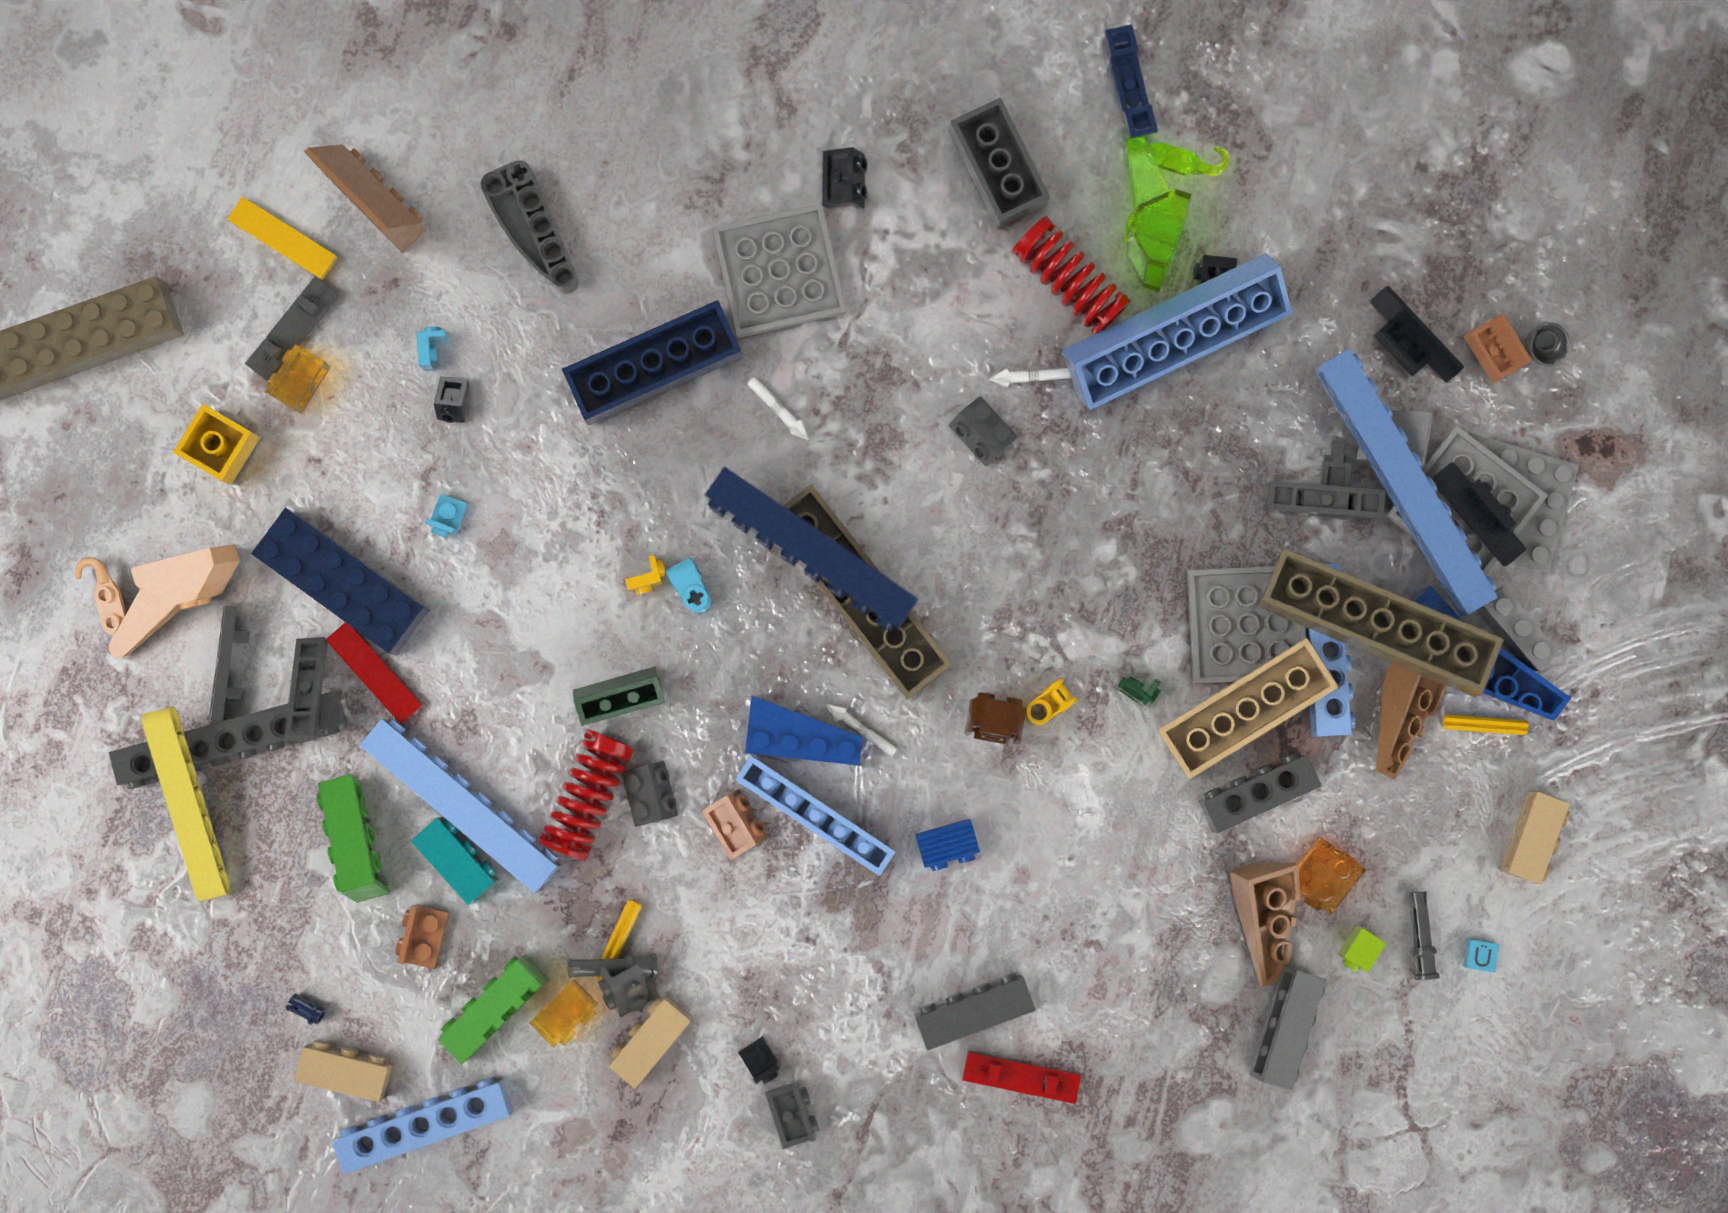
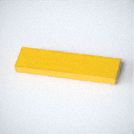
M243 196L227 218L233 225L322 281L338 259L335 254Z

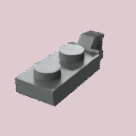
M1333 440L1331 455H1324L1320 485L1350 487L1352 463H1350L1349 456H1344L1345 441ZM1317 514V518L1347 520V516Z

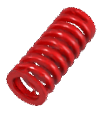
M1045 216L1024 234L1013 247L1011 253L1016 255L1022 264L1032 262L1029 269L1030 272L1034 275L1042 273L1040 282L1043 285L1053 283L1051 293L1054 296L1063 294L1061 303L1066 307L1074 304L1072 314L1075 317L1086 314L1082 323L1087 328L1092 327L1090 331L1095 335L1105 330L1126 309L1131 300L1119 291L1114 296L1116 299L1099 311L1117 287L1114 283H1110L1090 299L1096 289L1106 279V275L1100 272L1078 290L1084 280L1094 270L1095 264L1093 262L1087 263L1076 274L1066 280L1085 257L1082 251H1078L1066 263L1055 270L1074 247V243L1069 240L1045 259L1056 243L1063 237L1061 230H1057L1045 242L1033 250L1037 242L1045 238L1044 233L1047 230L1052 232L1056 227Z
M588 728L584 737L589 740L584 739L581 742V747L601 759L579 753L575 755L574 760L596 774L577 768L569 769L568 774L590 788L570 782H565L562 785L564 791L586 803L559 796L556 799V803L579 817L556 810L550 813L551 819L575 832L546 825L544 826V832L549 835L542 833L538 840L539 843L550 849L581 861L587 860L592 848L586 844H592L595 841V835L588 829L597 830L602 825L599 818L595 815H605L608 811L607 806L599 800L611 801L614 797V793L605 786L617 787L620 784V779L610 771L623 773L626 770V765L614 756L622 757V760L629 762L635 749Z

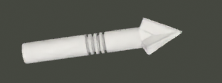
M1008 368L988 380L1008 387L1010 383L1072 378L1068 368L1029 370V372H1009Z
M753 377L747 385L790 428V434L809 440L802 419L797 420L756 377Z
M826 704L836 722L841 721L860 735H864V738L891 757L897 751V746L871 728L866 727L867 725L864 726V723L861 724L860 720L848 713L847 707Z

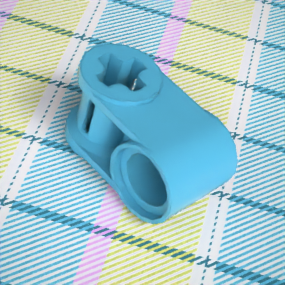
M691 557L665 570L674 589L678 592L688 609L694 613H703L709 609L711 596ZM695 593L704 596L700 599L702 604L699 606L691 603L694 600L693 595Z

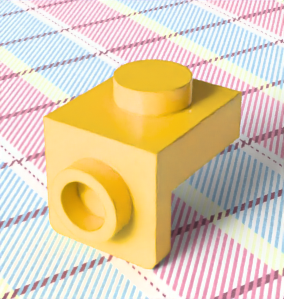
M654 554L649 555L653 572L625 579L628 591L636 592V595H643L652 592L653 586L664 584L662 577L667 575L663 560H657Z

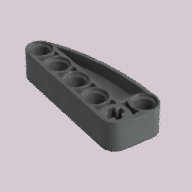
M518 160L486 173L481 179V189L500 226L517 251L545 281L559 292L568 294L575 291L579 284L578 275L530 166L526 162ZM523 172L525 179L519 181L518 174ZM498 182L502 184L498 192H489V187L493 183ZM530 197L539 198L537 205L534 207L525 206L526 201ZM548 222L550 225L546 232L539 233L536 231L538 224ZM551 248H560V254L556 258L547 257V252ZM562 273L571 274V279L566 284L558 283V277Z

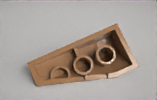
M1390 664L1385 673L1382 689L1377 772L1390 779H1396L1412 753L1411 744L1416 736L1422 737L1426 730L1423 726L1429 715L1435 716L1447 688L1446 685L1396 664Z
M1253 863L1231 870L1230 875L1233 897L1259 985L1264 987L1278 982L1282 966H1289L1292 952L1290 937L1292 927H1296L1297 917L1294 916L1296 901H1300L1301 886L1298 864Z

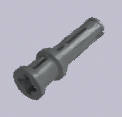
M1427 891L1408 893L1414 947L1410 951L1415 961L1416 974L1413 975L1414 980L1440 978V974L1436 972L1434 956L1437 954V949H1435V946H1432Z
M651 953L648 957H633L632 954H627L623 956V959H569L568 967H580V969L568 970L569 978L601 976L599 969L605 967L610 976H617L638 964L644 977L656 980L658 972L656 953Z

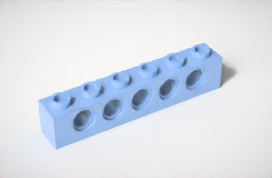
M1340 563L1324 564L1344 573V570H1340ZM1306 627V638L1327 670L1335 674L1336 684L1339 687L1309 706L1311 737L1352 735L1351 729L1355 728V716L1353 712H1350L1349 701L1353 700V687L1351 683H1348L1347 672L1351 671V658L1349 655H1346V644ZM1326 642L1334 647V655L1331 658L1326 657L1322 651L1323 645ZM1330 699L1335 700L1338 704V711L1335 715H1331L1326 709L1327 702Z
M750 756L735 779L878 876L881 875L895 854V850L754 756Z
M490 1077L477 1082L478 1087L467 1091L465 1086L449 1092L450 1097L441 1101L439 1096L423 1101V1107L412 1110V1107L408 1106L395 1111V1117L385 1120L383 1115L367 1121V1127L357 1130L356 1125L339 1131L340 1136L334 1139L332 1143L342 1174L350 1173L509 1117L514 1111L504 1080L495 1081L494 1077ZM473 1097L483 1100V1111L473 1109L471 1105ZM445 1107H451L456 1111V1120L450 1121L444 1116ZM417 1117H424L428 1120V1130L418 1128L416 1123ZM391 1126H395L401 1131L400 1140L391 1138L389 1134ZM363 1136H368L373 1140L374 1147L372 1150L363 1147Z

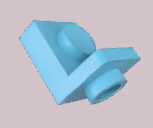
M426 327L424 332H416L418 361L423 371L435 370V362L439 361L438 347L433 345V342L449 341V334L445 330H441V327Z
M440 494L431 519L427 518L425 524L432 527L431 532L447 538L449 533L457 536L469 504Z

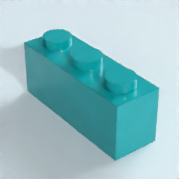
M437 817L415 836L411 842L467 905H471L499 881L494 876L497 872L488 861L482 862L475 855L478 850L468 839L463 841L457 834L458 828L447 819L444 820L443 817Z

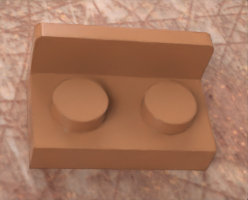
M740 789L733 791L702 810L703 815L730 860L768 838L763 823L757 819L750 807L748 798L742 794Z
M418 904L411 906L410 910H406L402 926L406 927L404 937L399 938L395 954L399 955L398 963H410L436 969L450 912Z

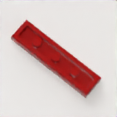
M345 622L326 639V642L400 724L405 723L424 706L360 633Z

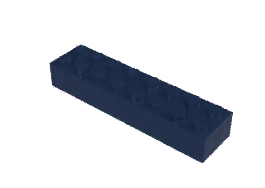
M725 466L704 494L708 501L707 506H709L711 511L722 518L725 514L731 517L732 525L743 533L747 534L750 530L756 534V541L768 550L775 547L781 551L779 553L780 558L793 567L797 563L805 568L803 571L806 576L817 583L823 580L829 584L827 587L828 591L838 598L843 599L846 596L853 601L852 607L866 616L870 612L876 616V623L888 632L892 628L898 631L917 604V597Z

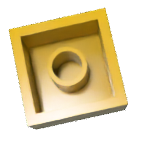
M202 403L173 453L220 481L232 485L261 437Z

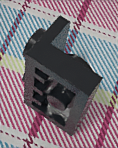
M853 147L823 151V207L827 209L854 206L857 209L865 207V199L867 198L865 172L868 165L864 153Z

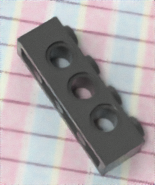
M1297 752L1281 758L1283 763L1273 767L1272 764L1265 765L1255 770L1256 776L1247 779L1244 775L1230 781L1231 787L1221 791L1220 787L1204 793L1205 799L1200 800L1199 803L1212 832L1220 833L1321 787L1322 785L1308 755L1299 756ZM1283 771H1286L1291 777L1290 784L1285 788L1278 781V777ZM1257 783H1261L1265 788V794L1261 799H1256L1252 793V789ZM1231 795H1235L1239 799V806L1234 811H1230L1226 805L1227 798Z

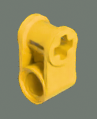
M1062 677L1045 688L1040 695L1025 706V721L1033 726L1042 725L1079 700L1076 696L1073 697L1065 687ZM1033 705H1039L1043 708L1044 717L1042 720L1032 718L1030 710Z

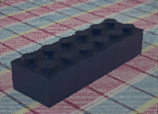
M716 300L562 368V371L584 421L590 426L739 360L743 356L719 301Z
M284 508L251 553L392 655L397 656L430 611V609L288 508Z

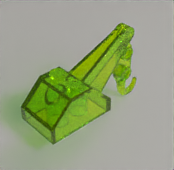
M1142 136L1132 139L1129 137L1127 139L1125 152L1134 214L1130 213L1123 243L1127 244L1126 256L1143 287L1160 292L1187 219L1192 195L1178 189L1171 190L1160 168L1186 176L1193 174L1216 176L1223 173L1229 165L1228 153L1223 148L1214 147V151L1220 154L1222 160L1218 165H1211L1205 163L1194 152L1167 143L1156 142L1148 145Z

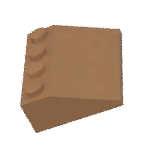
M343 144L308 147L304 151L323 174L402 253L426 231L425 227L421 224L424 218L413 207L408 210L402 204L405 199L393 187L388 190L382 184L385 179L374 168L369 171L363 165L366 160L354 148L349 151Z

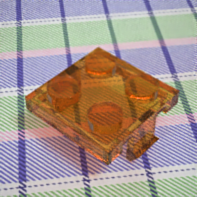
M1320 837L1298 865L1301 894L1306 898L1304 902L1315 910L1323 909L1331 915L1366 872L1365 867L1344 851L1342 852Z

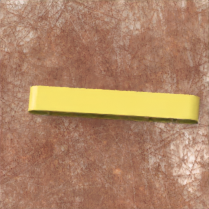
M173 706L144 713L142 715L144 732L194 894L199 902L229 895V879L179 715Z

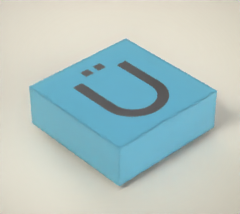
M1468 939L1464 967L1495 973L1499 944Z

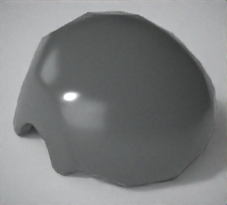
M1543 322L1535 326L1528 333L1525 345L1527 353L1535 363L1544 366H1554L1556 362L1566 357L1570 341L1568 332L1560 324Z

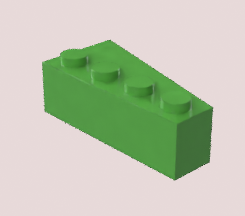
M348 774L318 783L320 792L316 794L320 809L324 811L325 820H322V827L326 837L329 836L331 847H328L327 851L330 862L335 865L336 874L333 875V882L336 890L356 903L390 894L388 883L382 884L379 872L384 870L382 861L378 858L376 851L372 850V845L376 842L374 831L370 824L365 823L364 820L369 818V813L360 780L353 774Z
M526 955L519 959L516 956L513 957L503 967L505 972L498 979L494 976L482 988L485 992L478 999L473 997L461 1008L464 1013L457 1020L451 1018L440 1029L443 1034L438 1041L461 1065L550 980Z

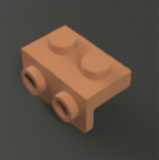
M1504 314L1498 315L1464 335L1492 384L1532 361Z

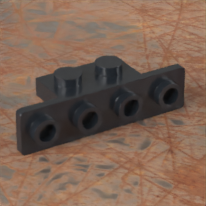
M1390 286L1383 288L1370 300L1371 304L1388 321L1374 337L1411 377L1419 372L1427 363L1444 382H1448L1464 369L1463 364Z
M1453 462L1449 463L1431 478L1437 490L1503 567L1508 566L1526 551L1525 545L1511 530L1517 524L1513 519V512L1505 504L1501 505L1494 497L1495 491L1488 483H1482L1480 479L1471 483Z

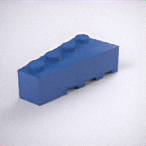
M1500 648L1483 694L1555 721L1571 699L1569 695L1502 648Z
M751 696L745 753L860 766L862 736Z

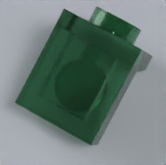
M1123 676L1119 678L1113 688L1140 706H1145L1148 702L1153 704L1160 694L1161 690L1157 687L1161 681L1157 678L1153 679L1147 689L1143 690V684L1132 676L1128 678Z

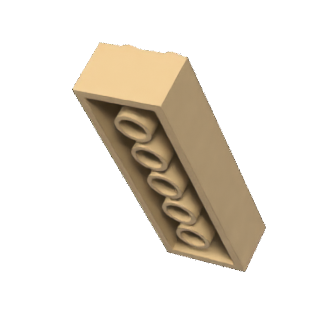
M1304 638L1158 729V732L1188 779H1191L1339 687L1308 639Z

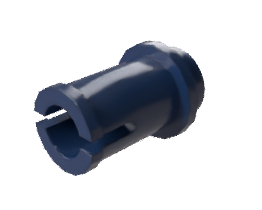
M296 993L288 1001L291 1005L286 1006L287 1011L308 1020L307 1023L310 1025L313 1023L318 1025L326 1012L321 1003L315 1004Z

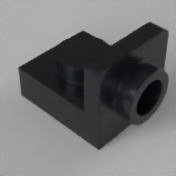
M1203 255L1199 263L1194 265L1193 280H1197L1198 286L1207 281V273H1211V277L1215 278L1237 267V258Z
M440 376L433 403L438 420L447 423L465 422L464 407L470 387L468 379Z
M763 1036L738 1051V1054L753 1076L752 1080L755 1084L760 1081L763 1084H767L778 1076L777 1071L780 1069L781 1064Z

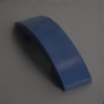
M1129 24L1107 29L1104 33L1108 59L1118 104L1128 135L1132 139L1157 133L1158 129L1152 104L1149 105L1137 56L1139 50L1133 25Z

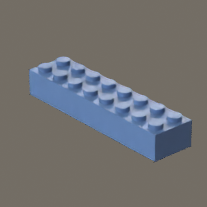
M1265 253L1063 349L1062 352L1077 396L1089 410H1092L1293 314L1281 267Z

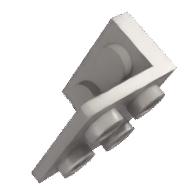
M1391 410L1393 423L1396 428L1400 427L1406 434L1408 439L1406 444L1411 453L1415 452L1422 462V467L1420 468L1423 469L1433 414L1422 411ZM1359 447L1357 459L1370 465Z

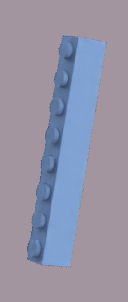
M393 718L391 721L381 719L359 746L533 893L539 892L561 866L556 861L558 856L549 848L545 847L542 850L534 843L536 838L523 828L521 831L513 825L515 820L505 811L501 810L498 813L490 805L493 802L485 794L473 792L469 788L471 783L459 773L454 776L448 771L449 764L441 757L436 755L433 758L425 751L428 747L416 737L410 739L403 732L406 728Z

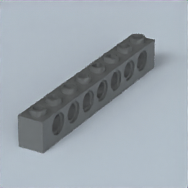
M332 691L321 696L317 733L322 732L324 737L340 733L339 727L347 726L339 692ZM288 704L184 731L195 771H200V765L210 762L212 767L229 763L228 758L239 755L240 759L255 756L258 749L267 748V752L284 748V742H287L284 736L285 734L280 730V723L283 719H287ZM257 726L263 731V736L258 742L252 737V731ZM228 734H232L235 738V744L231 749H228L224 743L225 737ZM301 740L295 742V744L304 743L308 741ZM148 741L109 752L117 785H127L128 789L145 786V780L155 778L156 782L160 781ZM201 741L207 746V751L202 757L197 753V746ZM146 756L151 761V767L148 771H144L141 765L142 760Z

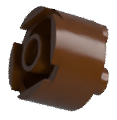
M979 692L977 697L969 701L964 734L969 736L971 732H974L975 739L1006 744V739H1014L1013 744H1020L1026 714L1023 700L1007 697L1006 701L997 700L993 694Z

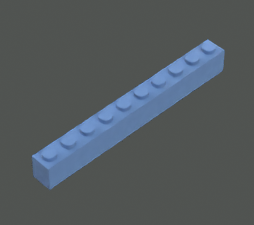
M1350 349L1321 364L1314 371L1460 616L1468 615L1498 598L1495 593L1497 590L1496 585L1481 570L1480 566H1482L1479 556L1474 551H1470L1466 545L1467 537L1464 531L1459 526H1455L1451 520L1452 512L1449 506L1444 501L1441 502L1436 495L1437 487L1434 481L1429 476L1426 477L1420 468L1422 467V462L1415 452L1411 453L1408 448L1406 434L1400 427L1396 428L1393 423L1391 409L1385 402L1381 403L1376 394L1378 393L1377 386L1371 378L1367 379L1362 371L1363 363L1356 353L1352 354Z

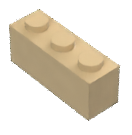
M1528 791L1500 871L1532 884L1541 885L1542 881H1545L1549 876L1551 869L1549 861L1552 854H1555L1559 848L1560 838L1558 836L1561 828L1569 820L1570 811H1568L1570 804L1538 791Z
M668 996L662 1002L658 998L646 1011L650 1015L646 1022L642 1024L638 1021L628 1033L632 1039L625 1047L620 1043L609 1056L613 1062L608 1067L634 1089H636L693 1019Z
M313 1041V1044L310 1043L303 1047L294 1082L380 1102L385 1098L393 1068V1063L386 1062V1057L376 1054H370L369 1057L358 1055V1050L342 1047L341 1051L330 1048L331 1044L323 1041Z

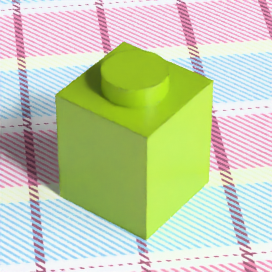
M1355 926L1338 952V955L1345 959L1342 964L1355 973L1359 969L1368 973L1387 944L1364 928Z

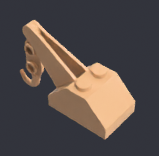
M236 544L207 548L133 567L131 570L135 585L140 590L127 613L120 588L109 576L108 570L102 561L94 557H86L80 560L76 565L75 576L77 580H80L82 578V570L86 566H91L95 569L97 581L94 596L103 629L113 637L109 644V651L114 657L121 658L131 655L133 651L180 610L212 603L211 597L222 595L240 559Z

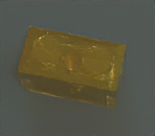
M295 344L293 349H289L283 356V365L278 373H273L269 378L266 393L302 414L331 366Z
M574 979L529 1024L553 1048L559 1042L564 1046L576 1035L572 1029L579 1022L585 1026L597 1014L593 1009L598 1003Z

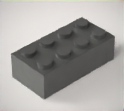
M1001 97L950 121L949 133L997 230L1048 206L1050 200L1048 191Z

